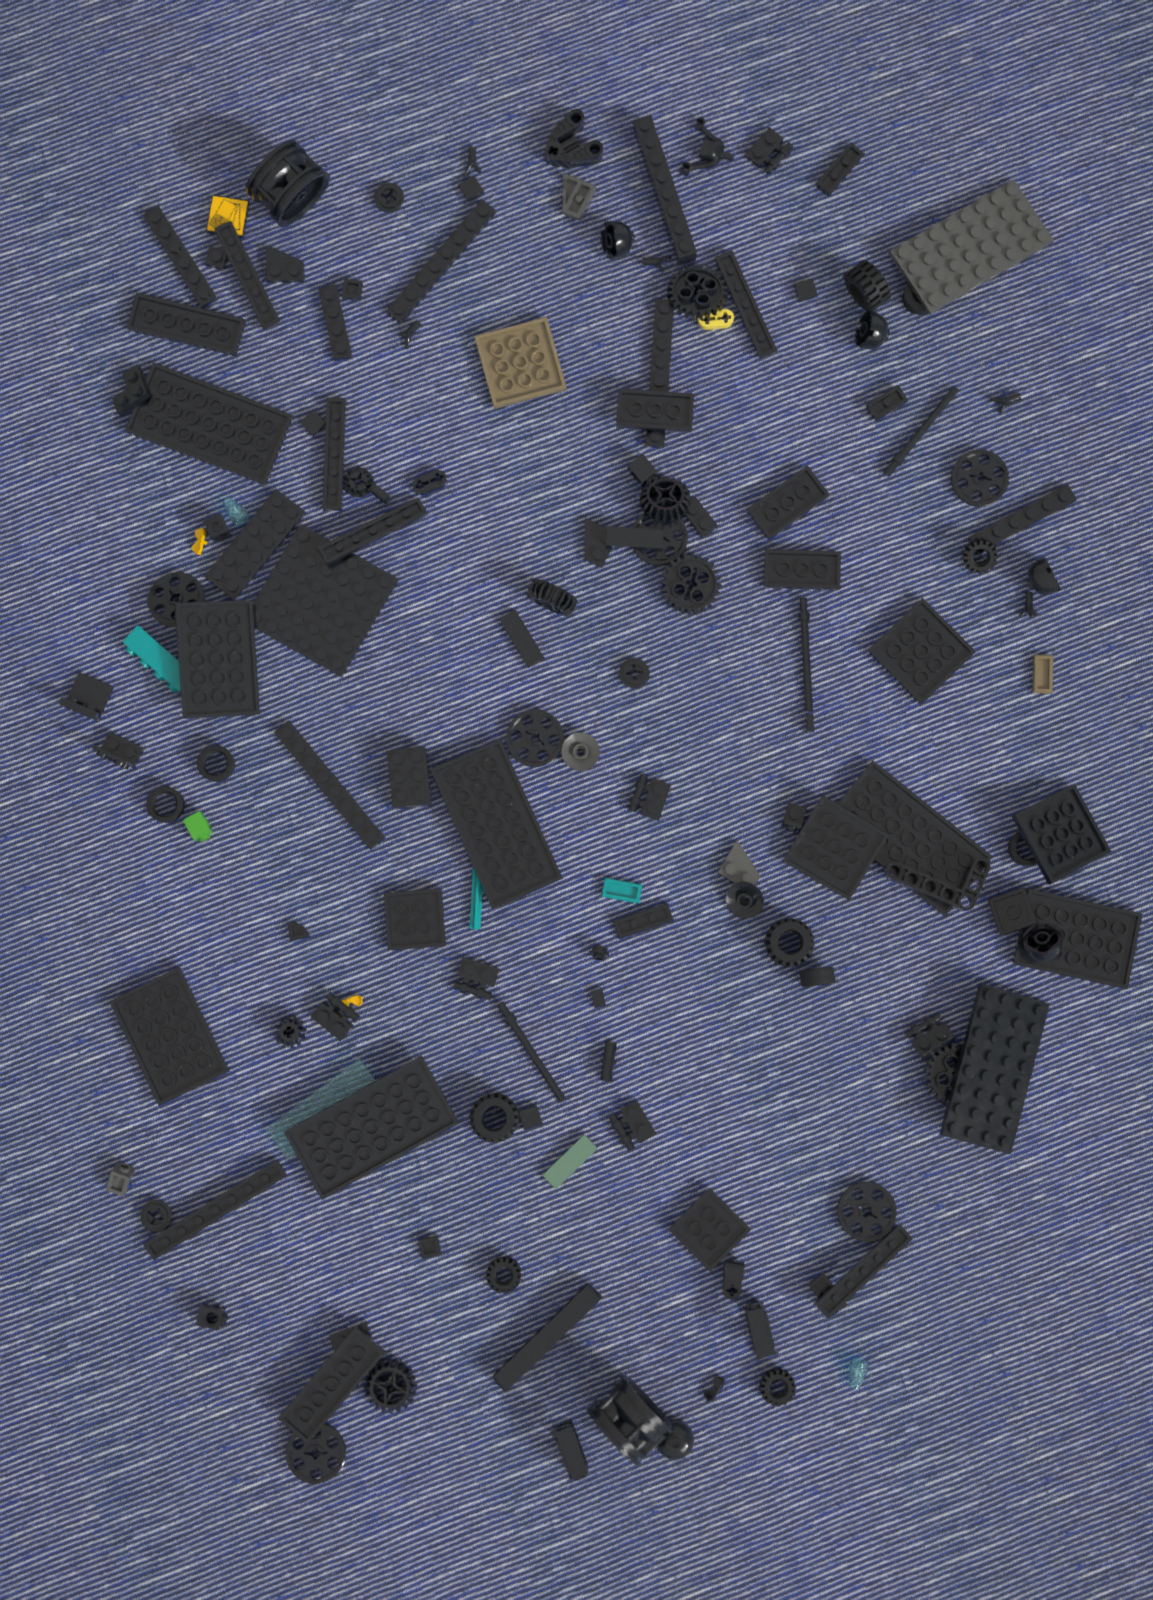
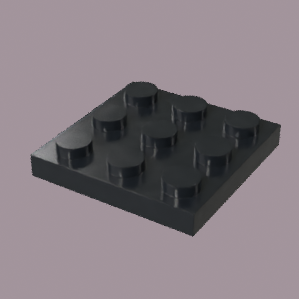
M442 888L384 893L388 951L446 946Z
M710 1187L668 1229L710 1272L751 1231Z

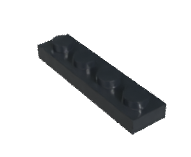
M337 285L320 287L318 290L334 361L353 358Z

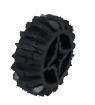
M667 475L663 479L658 476L657 480L652 478L650 483L646 482L645 487H642L639 499L644 515L648 514L649 519L655 518L656 522L662 520L663 524L666 520H669L670 523L673 522V519L679 521L680 516H685L691 503L690 492L687 490L686 484H682L681 480L675 481V477L668 479ZM675 495L679 498V502L674 497ZM651 497L655 499L656 503L652 502Z
M535 579L528 588L527 596L534 603L556 614L571 616L576 609L577 599L571 593L554 584Z
M392 1359L388 1360V1365H386L384 1360H381V1368L378 1364H375V1371L370 1370L368 1373L371 1377L365 1378V1381L370 1383L364 1385V1389L370 1390L365 1396H372L373 1398L369 1400V1404L376 1402L377 1404L374 1407L376 1410L379 1406H382V1413H385L386 1408H389V1413L392 1414L394 1407L397 1412H400V1405L406 1409L408 1407L406 1401L413 1402V1398L410 1395L415 1396L417 1393L411 1389L417 1387V1383H411V1381L416 1379V1375L409 1376L413 1371L412 1368L405 1371L404 1369L407 1364L404 1363L402 1367L398 1366L400 1363L398 1359L395 1365H392ZM392 1371L388 1379H376L382 1372ZM397 1373L403 1376L407 1387H403L397 1381ZM392 1378H394L393 1386L396 1387V1389L393 1388L388 1395L389 1387L388 1385H386V1383L389 1384ZM375 1385L384 1391V1399L377 1394ZM394 1393L405 1394L397 1401H390L391 1395Z

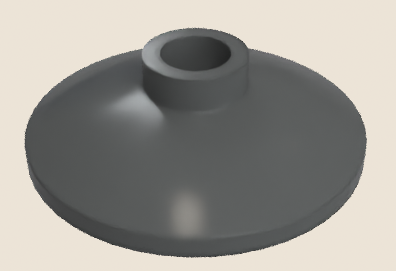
M579 732L570 735L564 741L561 753L567 766L574 770L583 771L596 764L600 749L594 737L587 733ZM579 749L584 750V754L582 756H579L577 754V751Z

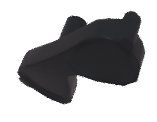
M714 1377V1389L704 1391L706 1401H713L717 1394L721 1393V1389L725 1384L724 1378Z

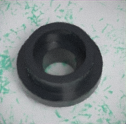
M598 945L593 946L592 950H590V955L593 956L594 960L603 961L609 957L608 948Z

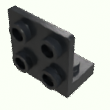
M78 673L67 699L62 697L59 705L99 722L114 687L85 674Z
M111 732L108 733L101 748L95 745L92 748L97 751L96 755L110 762L114 759V764L126 770L129 767L135 769L144 751L143 747Z

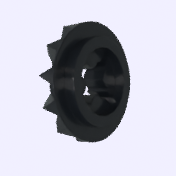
M385 183L377 188L374 200L378 208L384 212L393 213V211L399 210L401 205L404 204V193L398 185ZM392 192V197L395 200H390V202L387 204V200L384 197H389V195Z
M355 467L352 470H348L344 477V487L350 495L364 497L371 492L370 488L374 484V479L370 471L364 467ZM361 475V480L365 484H359L356 489V483L353 480H358Z
M628 659L620 667L619 677L621 682L627 687L634 689L642 687L649 679V668L641 659ZM633 666H635L636 672L642 673L637 675L636 681H634L632 675H629L632 672Z
M160 1200L149 1201L143 1206L140 1213L142 1225L153 1232L165 1229L170 1224L172 1217L170 1207ZM160 1208L159 1215L163 1219H156L153 1222L154 1216L150 1212H156Z

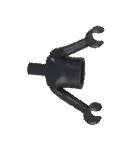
M703 117L697 118V122L703 125H695L694 127L696 131H702L710 140H703L698 158L709 162L691 165L686 161L683 162L682 165L688 168V170H680L683 176H688L691 171L714 167L722 159L733 161L735 154L724 151V142L705 127V119Z

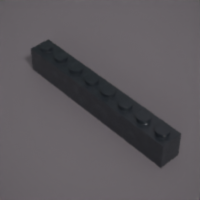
M648 115L633 120L635 138L677 264L680 266L696 261L697 251L652 116Z

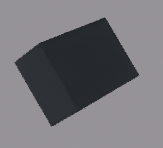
M807 714L806 733H813L814 714Z
M603 989L591 991L594 1008L606 1006Z

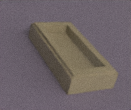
M1033 655L1032 693H1053V655Z

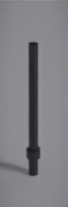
M953 386L899 454L896 453L891 459L892 462L884 471L886 476L890 477L895 469L903 464L907 454L959 392L956 387Z
M800 598V613H798L801 622L805 712L813 711L808 625L810 613L808 612L807 598Z
M503 1001L497 1004V1007L505 1017V1023L507 1026L510 1025L559 1103L566 1099L516 1022L517 1018L515 1015L511 1014Z

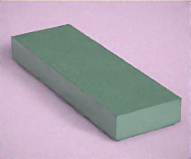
M584 1134L543 1176L557 1189L598 1148Z

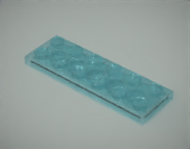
M359 1058L267 1127L266 1131L285 1157L290 1160L296 1153L284 1134L285 1130L376 1081V1079Z

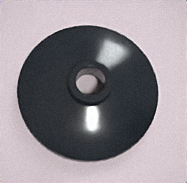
M738 882L729 888L726 894V904L728 909L737 917L752 918L761 912L764 905V897L760 889L754 884ZM743 896H748L749 900L744 899Z

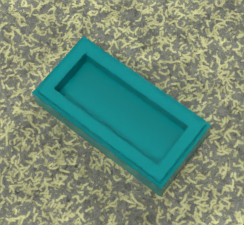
M605 878L601 897L639 904L642 885Z

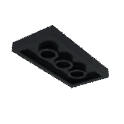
M619 389L616 428L692 432L694 393Z
M807 465L747 508L746 511L766 538L770 540L827 499L830 494Z
M765 549L764 588L840 590L841 551Z

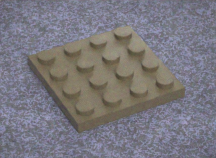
M547 317L474 336L494 409L567 390Z

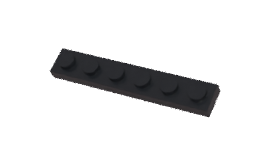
M159 205L143 214L201 308L203 309L218 300Z
M230 220L214 228L263 330L266 331L280 324L281 321L232 221Z
M731 250L715 257L718 269L722 274L723 280H726L728 291L759 359L761 360L777 353L778 350L733 251Z
M327 398L322 507L325 511H342L346 398Z
M1066 484L969 536L968 540L974 541V538L978 537V539H981L982 537L996 545L1076 502L1077 499L1069 485ZM978 549L975 552L976 554H979L985 550Z
M419 497L319 546L318 551L325 564L329 565L427 516L428 513Z
M901 1224L895 1226L820 1297L814 1305L827 1319L832 1317L913 1238Z

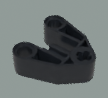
M571 110L551 131L545 147V160L547 164L572 169L595 164L602 160L603 145L600 141L592 140L580 146L577 137L573 136L584 128V114L581 110ZM577 118L580 122L574 123L572 120ZM596 149L599 153L592 154L590 151Z

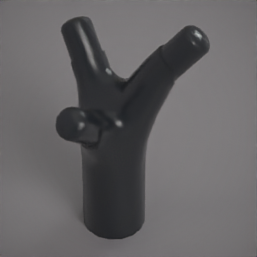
M473 146L469 147L468 164L463 173L465 177L471 168H475L478 173L481 172L476 161V147Z
M669 255L661 258L643 257L642 265H653L664 272L665 269L661 263L671 259L672 256Z
M415 320L407 330L398 333L399 336L406 337L405 349H409V342L413 334L422 325L418 320Z
M1016 393L1003 398H990V401L1001 403L1002 406L999 413H1002L1009 404L1021 400V395Z
M1026 592L1025 607L1019 615L1021 618L1027 612L1030 618H1033V615H1038L1033 606V592Z

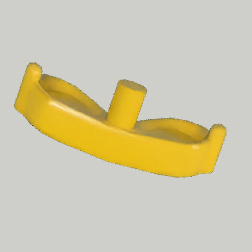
M204 528L195 531L197 542L192 546V551L198 555H201L203 544H207V541L204 540L206 535V529Z
M356 995L341 1001L348 1007L349 1003L361 1006L363 997Z

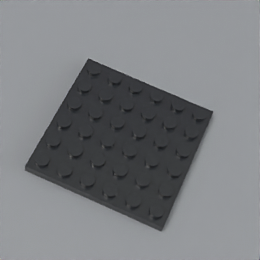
M300 524L253 603L254 628L342 678L399 579L353 553L326 565L318 551V547L330 540Z

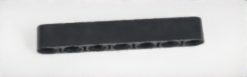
M587 1283L491 1378L504 1392L509 1390L602 1299V1295L590 1283Z

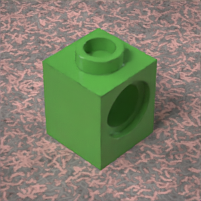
M201 811L183 820L191 837L196 842H204L210 838V834L214 833L204 813Z

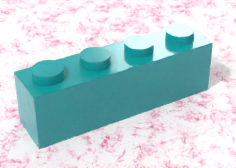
M137 625L123 641L126 645L125 650L132 656L138 655L141 658L139 662L147 669L149 666L154 669L153 675L160 681L165 679L169 683L167 687L175 694L177 691L180 692L178 660Z

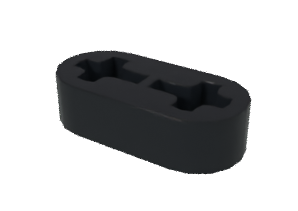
M435 470L417 477L412 483L413 491L417 495L422 496L441 489L447 484V477L442 470ZM436 475H439V477H444L441 479L442 483L439 484L437 481L432 483L431 481H434L436 479ZM419 482H421L422 484L429 483L424 486V490H420V488L416 489V487H418Z

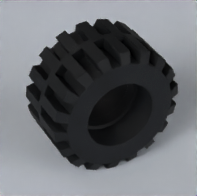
M862 260L844 274V281L848 292L854 301L865 311L873 312L891 298L890 288L886 279L871 262Z
M786 918L775 922L765 935L764 945L766 946L767 954L770 956L769 958L775 961L776 964L784 967L797 966L808 960L815 946V938L811 933V928H808L805 922H801L796 918ZM793 931L799 936L801 945L797 952L786 954L781 951L778 939L783 932Z
M490 1093L476 1101L470 1113V1125L473 1128V1132L478 1138L488 1143L503 1142L510 1138L519 1123L517 1106L506 1095L500 1093ZM497 1106L505 1112L506 1122L500 1129L493 1130L484 1124L483 1114L489 1107Z

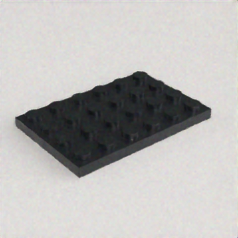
M252 600L175 603L182 719L260 715Z
M1027 889L1038 926L1050 923L1058 927L1063 937V947L1055 959L1047 962L1036 961L1027 954L1023 944V934L1028 928L1019 930L1013 965L1128 989L1142 913Z
M181 967L173 969L109 1001L159 1106L230 1072Z

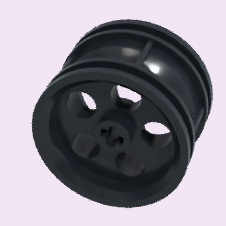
M288 140L273 149L257 165L246 183L245 191L256 203L265 205L270 210V217L283 228L298 221L318 202L329 185L330 175L324 171L321 165L316 164L306 154L305 149L296 140Z
M622 1373L620 1375L621 1380L613 1382L614 1387L610 1390V1396L604 1402L595 1399L593 1401L595 1405H589L586 1410L610 1442L629 1461L639 1466L641 1464L640 1458L646 1459L648 1454L667 1438L666 1433H673L675 1430L650 1397L630 1377Z

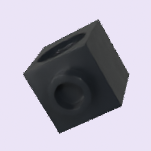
M643 454L628 465V471L641 487L646 482L650 483L652 478L656 480L657 471Z
M222 514L204 521L214 543L232 536Z
M203 1303L199 1309L196 1326L220 1330L227 1323L228 1314H225L226 1308ZM210 1312L217 1315V1322L210 1321Z

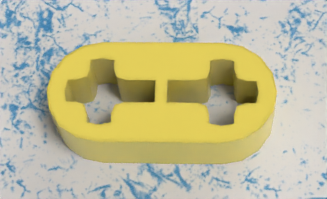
M728 309L717 310L716 316L710 314L709 320L711 321H709V324H705V321H701L699 318L698 324L704 330L729 328L733 323L734 315ZM723 315L730 318L727 323H724V320L717 319L723 318Z

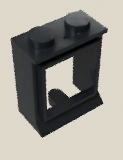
M759 1300L747 1302V1306L743 1307L754 1354L756 1353L757 1359L779 1354L774 1346L765 1305L763 1302L759 1303Z
M570 1420L551 1427V1435L556 1437V1443L569 1479L578 1481L585 1478L586 1474L589 1473L588 1462L573 1421Z

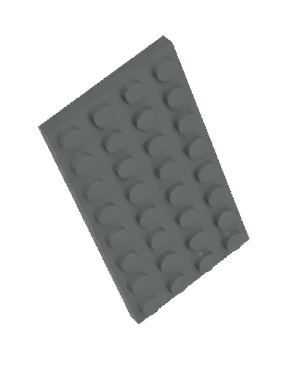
M1013 179L890 250L889 255L912 287L919 301L924 305L928 315H931L1054 242V239Z

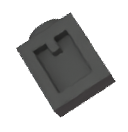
M117 1162L111 1171L106 1190L124 1197L127 1193L131 1177L135 1173V1168L129 1164Z

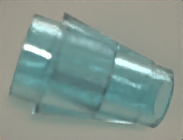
M232 497L223 501V505L232 523L239 526L248 520L247 510L233 500Z
M852 1358V1362L849 1363V1387L860 1389L869 1368L866 1360Z

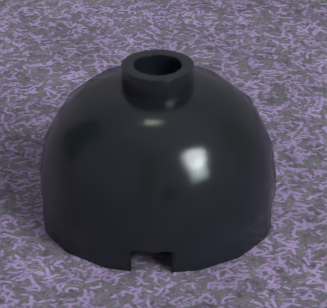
M617 220L604 222L603 225L606 226L604 230H601V245L603 251L606 252L607 250L609 256L606 257L612 260L626 256L635 241L634 233L631 232V229L624 222Z
M864 312L859 320V323H862L860 330L856 328L855 344L862 349L874 350L888 340L890 335L888 323L879 313Z
M1045 556L1031 564L1028 569L1029 579L1026 580L1030 590L1035 589L1041 595H1051L1061 591L1059 583Z
M1044 923L1041 926L1035 924L1029 927L1023 934V944L1027 954L1032 959L1039 962H1047L1055 959L1061 952L1063 937L1060 929L1053 924Z
M670 1419L669 1421L675 1431L673 1433L667 1432V1438L657 1446V1449L663 1457L669 1460H680L690 1454L694 1446V1435L691 1427L686 1422Z

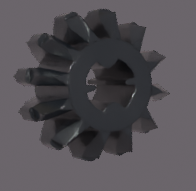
M289 1015L286 1016V1022L280 1018L279 1022L282 1026H274V1028L279 1029V1032H275L273 1035H280L276 1042L280 1043L284 1040L282 1044L284 1048L287 1047L288 1043L290 1048H294V1041L300 1046L302 1043L298 1038L306 1039V1036L302 1035L301 1032H306L307 1028H300L304 1022L300 1021L297 1023V1016H294L292 1022ZM290 1026L295 1031L291 1038L289 1035H286V1031L289 1030Z

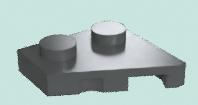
M564 173L563 214L580 221L596 191V186Z
M736 841L719 869L718 874L734 884L749 882L755 885L760 878V874L740 843Z

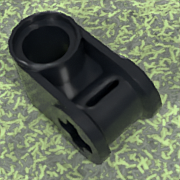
M725 1260L723 1293L728 1299H736L741 1293L744 1262ZM731 1285H734V1288L737 1289V1292H733V1295L726 1291Z

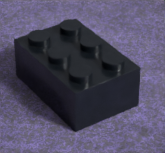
M426 747L388 750L387 760L393 809L433 806Z

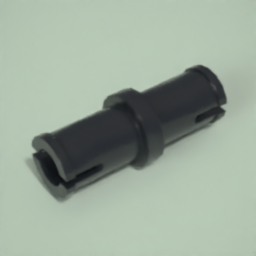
M605 1042L603 1059H601L602 1071L600 1081L612 1082L613 1068L616 1065L615 1053L617 1043Z

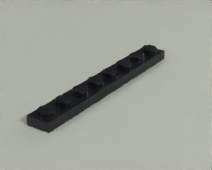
M481 199L387 308L386 313L401 325L494 217L496 210Z
M656 299L649 391L668 392L674 311L673 305H669V300ZM646 430L645 447L664 448L665 431Z
M288 720L274 733L369 849L372 850L383 841L385 836L293 724Z
M278 1159L144 1243L145 1248L153 1261L288 1176Z

